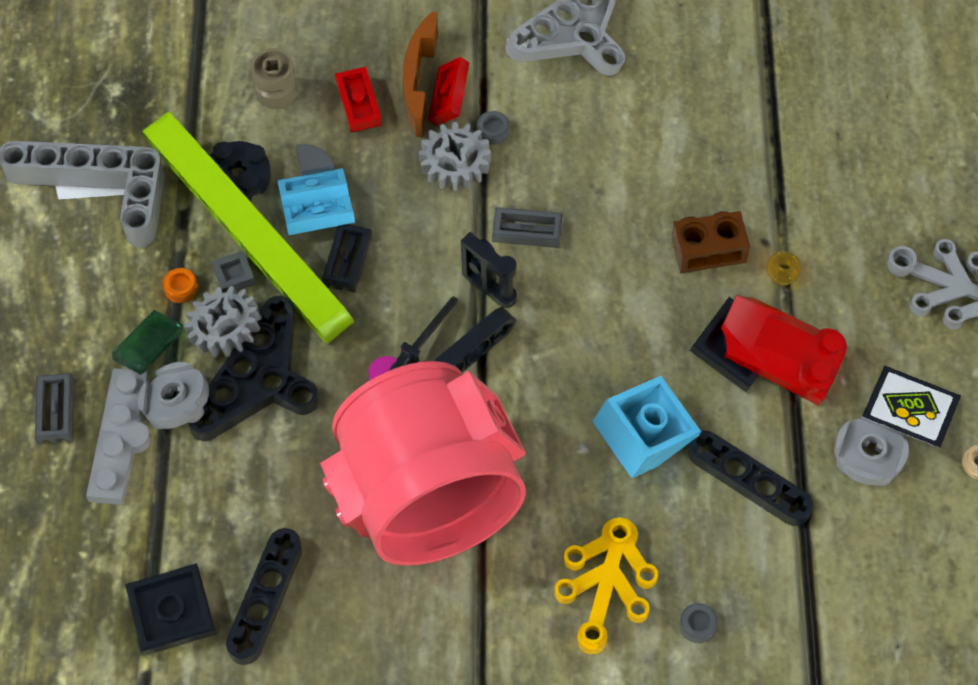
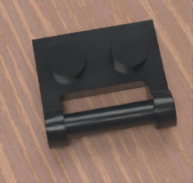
M469 232L461 240L462 276L499 306L504 308L514 306L517 300V293L513 288V276L517 271L516 260L511 256L501 257L486 239H479ZM496 275L499 276V284L496 282Z

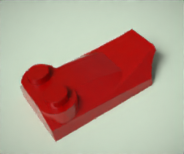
M737 294L721 327L727 344L725 358L816 405L823 401L833 384L847 350L846 340L837 330L831 328L820 330L760 300Z

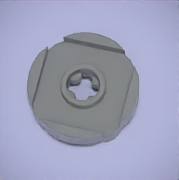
M175 362L165 365L155 372L157 377L150 384L146 380L142 385L138 395V406L156 429H170L184 425L187 422L194 423L201 419L204 414L203 407L209 396V385L201 372L194 369L189 363ZM175 391H179V394L175 398L169 400V398L174 395Z
M862 415L860 419H855L851 422L849 420L841 427L834 447V454L837 460L836 466L841 473L846 474L856 482L878 486L888 485L893 478L900 474L909 453L908 442L904 440L900 432L863 418ZM869 443L876 444V450L881 453L874 456L867 455L862 446L868 447Z

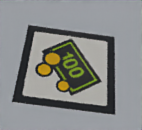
M884 365L862 417L940 448L961 395Z

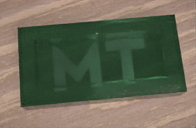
M153 310L112 352V360L142 375L182 334L183 325Z

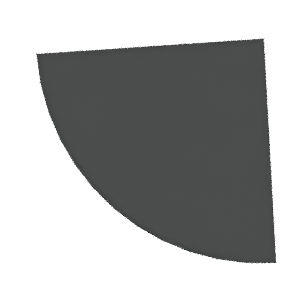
M308 144L296 145L302 176L335 170L332 159L321 148Z

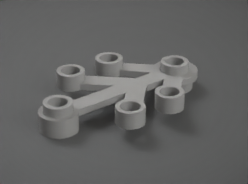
M948 239L939 240L933 251L935 259L944 263L950 274L917 262L915 252L909 247L898 246L892 249L887 261V267L893 275L904 277L910 274L944 287L928 294L918 293L914 295L910 304V310L914 315L924 317L930 313L932 307L967 296L977 301L963 307H948L943 316L944 325L949 329H959L965 320L978 316V285L970 281L955 253L956 246L952 241ZM945 248L949 250L950 253H942L939 249ZM978 251L972 252L966 261V269L973 275H978V266L972 263L974 260L978 261ZM901 262L905 264L906 267L899 266L896 263ZM916 302H923L927 307L921 308L917 306ZM949 315H956L960 320H952Z

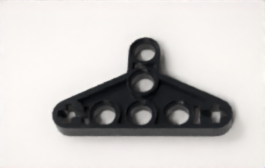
M271 297L259 310L262 317L261 320L257 321L260 331L251 332L250 334L252 337L257 334H267L271 338L269 343L262 347L254 346L246 341L241 343L243 350L240 352L234 348L209 384V396L203 407L204 414L199 420L206 421L210 416L212 425L205 424L200 428L198 421L188 423L193 436L198 440H212L272 403L299 415L309 414L317 408L319 396L315 384L290 371L295 312L291 300L287 297ZM281 309H284L285 316L279 314L274 320L273 311L279 312ZM272 323H274V328L276 331H278V333H275L273 327L271 326ZM245 360L252 364L251 370L245 374H238L233 371L234 365L239 361ZM276 375L282 379V382L277 388L268 389L263 386V381L266 377ZM229 388L234 394L230 400L220 402L214 398L215 393L219 389ZM300 390H307L312 393L311 400L305 404L296 403L293 401V396ZM209 405L214 409L212 414Z

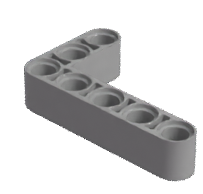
M9 141L0 147V164L7 180L11 183L125 189L120 221L127 241L135 247H145L154 241L165 183V172L161 158L155 149L137 146Z

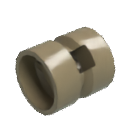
M268 48L257 53L251 62V72L258 101L270 109L287 107L293 103L298 92L292 57L286 51L279 48Z

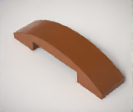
M431 12L418 26L409 42L403 64L405 110L412 131L416 137L423 138L427 112L426 93L417 91L422 57L435 58L439 33L438 12Z

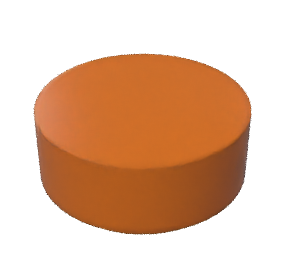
M175 268L165 275L163 289L170 301L185 303L196 296L198 282L191 270Z

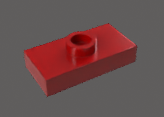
M461 56L438 68L428 121L435 126H440L460 115L470 65Z
M366 66L335 73V81L350 133L382 126L381 114Z

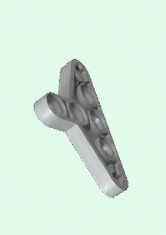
M557 0L510 34L505 46L506 53L510 58L518 62L582 55L601 74L613 76L619 72L626 57L623 49L605 32L616 0H591L592 5H585L579 0ZM563 10L568 12L572 19H562L557 14V11ZM543 25L550 30L551 34L543 35L537 31L535 26ZM579 33H589L594 38V41H584ZM528 38L530 39L527 47L525 45L521 47L518 46L526 42ZM609 54L613 56L617 63L609 64L605 62L602 55Z

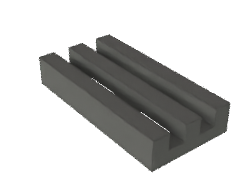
M496 207L492 242L559 248L563 213ZM501 220L523 221V222H521V224H519V223L501 222ZM534 223L554 224V226L534 225Z
M72 373L36 376L35 441L37 444H44L46 440H50L51 443H59V439H64L65 442H73L74 378ZM61 382H64L63 430H59ZM51 383L50 431H45L46 384Z

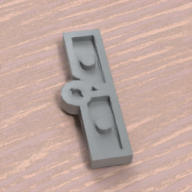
M113 368L86 493L88 502L124 505L134 453L145 451L151 443L149 430L146 425L141 423L143 413L138 406L140 389L146 380L149 383L148 371Z

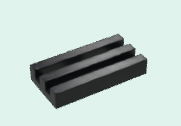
M346 224L338 226L321 280L326 287L335 285V288L339 290L346 287L349 289V292L356 293L372 238V229ZM345 233H349L350 237L338 277L333 276ZM359 235L362 236L350 279H348L346 276Z

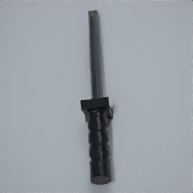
M452 296L412 346L404 341L401 345V353L397 361L390 367V370L419 362V353L421 352L419 349L457 304L458 298Z

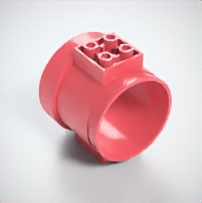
M438 361L412 363L392 369L371 379L355 390L341 404L333 418L332 432L337 443L340 445V451L320 463L325 477L322 479L323 484L329 494L336 499L339 507L335 511L341 523L345 527L350 526L355 529L361 537L364 538L366 536L371 539L378 556L388 563L404 566L421 565L443 560L464 552L498 532L515 516L524 502L526 488L514 461L526 455V452L498 395L470 371L462 374L457 367Z

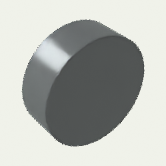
M486 112L477 120V131L480 130L482 132V140L488 139L490 145L500 144L509 135V120L501 112Z
M691 604L681 614L679 622L680 631L691 642H707L716 632L718 624L717 615L712 608L705 604Z

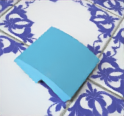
M343 168L277 180L288 235L355 223Z

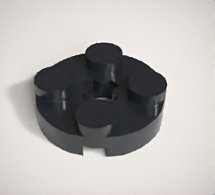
M223 141L213 147V152L209 156L249 201L252 200V196L260 191L262 194L268 188L271 181V168L262 146L245 141L229 143ZM242 168L246 172H241L238 177H233L231 170Z

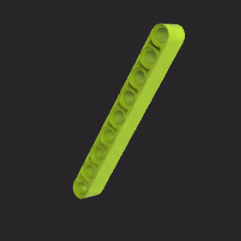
M169 111L141 131L152 148L159 153L160 157L279 292L291 300L294 309L326 344H329L354 323L353 318L339 300Z

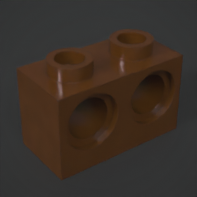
M721 211L711 216L699 218L690 216L673 222L671 240L680 274L747 263L750 244L741 211L730 213ZM721 235H728L732 238H723ZM689 240H694V241H697L698 243H697V244H691V243H689V242H687V241H689Z

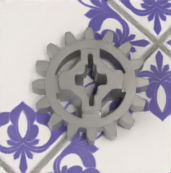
M453 122L452 129H447L444 124H441L438 134L430 130L429 140L422 139L421 141L422 150L419 151L422 174L428 173V182L430 183L439 180V188L442 190L447 184L452 185L453 191H457L459 184H463L466 189H470L471 180L480 183L482 181L481 173L488 174L489 163L491 162L488 139L482 140V132L480 130L471 133L469 124L463 129H458L457 122Z
M230 286L226 293H223L221 288L217 287L213 296H210L207 292L203 293L205 300L202 303L194 301L192 304L196 310L186 313L189 322L184 324V327L194 347L197 346L201 354L209 351L214 358H216L219 351H223L226 357L230 356L232 348H236L241 352L243 350L241 343L244 341L252 343L254 341L250 333L260 331L257 321L262 319L254 298L249 297L244 289L237 293L234 286ZM238 308L243 311V314H240ZM203 329H206L208 335L203 333Z

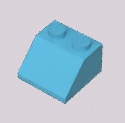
M662 376L606 399L592 421L631 478L660 466L701 433V430Z

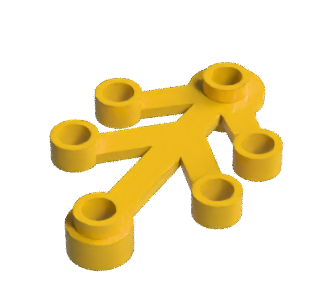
M618 517L609 520L602 528L601 537L582 547L578 545L569 546L564 552L565 566L570 570L577 571L584 567L587 560L607 551L603 564L573 580L566 578L559 580L554 590V595L558 602L570 604L577 595L598 584L589 621L580 626L577 634V644L587 654H598L606 647L607 630L603 624L613 587L627 608V617L632 622H644L649 615V603L644 598L636 595L619 568L622 554L636 573L635 580L637 585L643 589H650L656 585L658 570L652 564H647L635 546L638 540L637 528L626 518ZM623 530L626 536L624 538H617L613 532ZM571 554H579L582 559L579 562H572L568 557ZM649 572L654 578L650 581H645L640 577V574ZM562 587H569L572 590V594L563 596L559 593V590ZM639 605L644 608L645 612L641 615H636L632 612L631 608ZM589 630H595L600 636L595 640H591L585 634Z

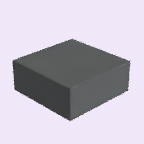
M244 251L211 261L223 293H226L230 286H234L235 290L239 291L256 285Z

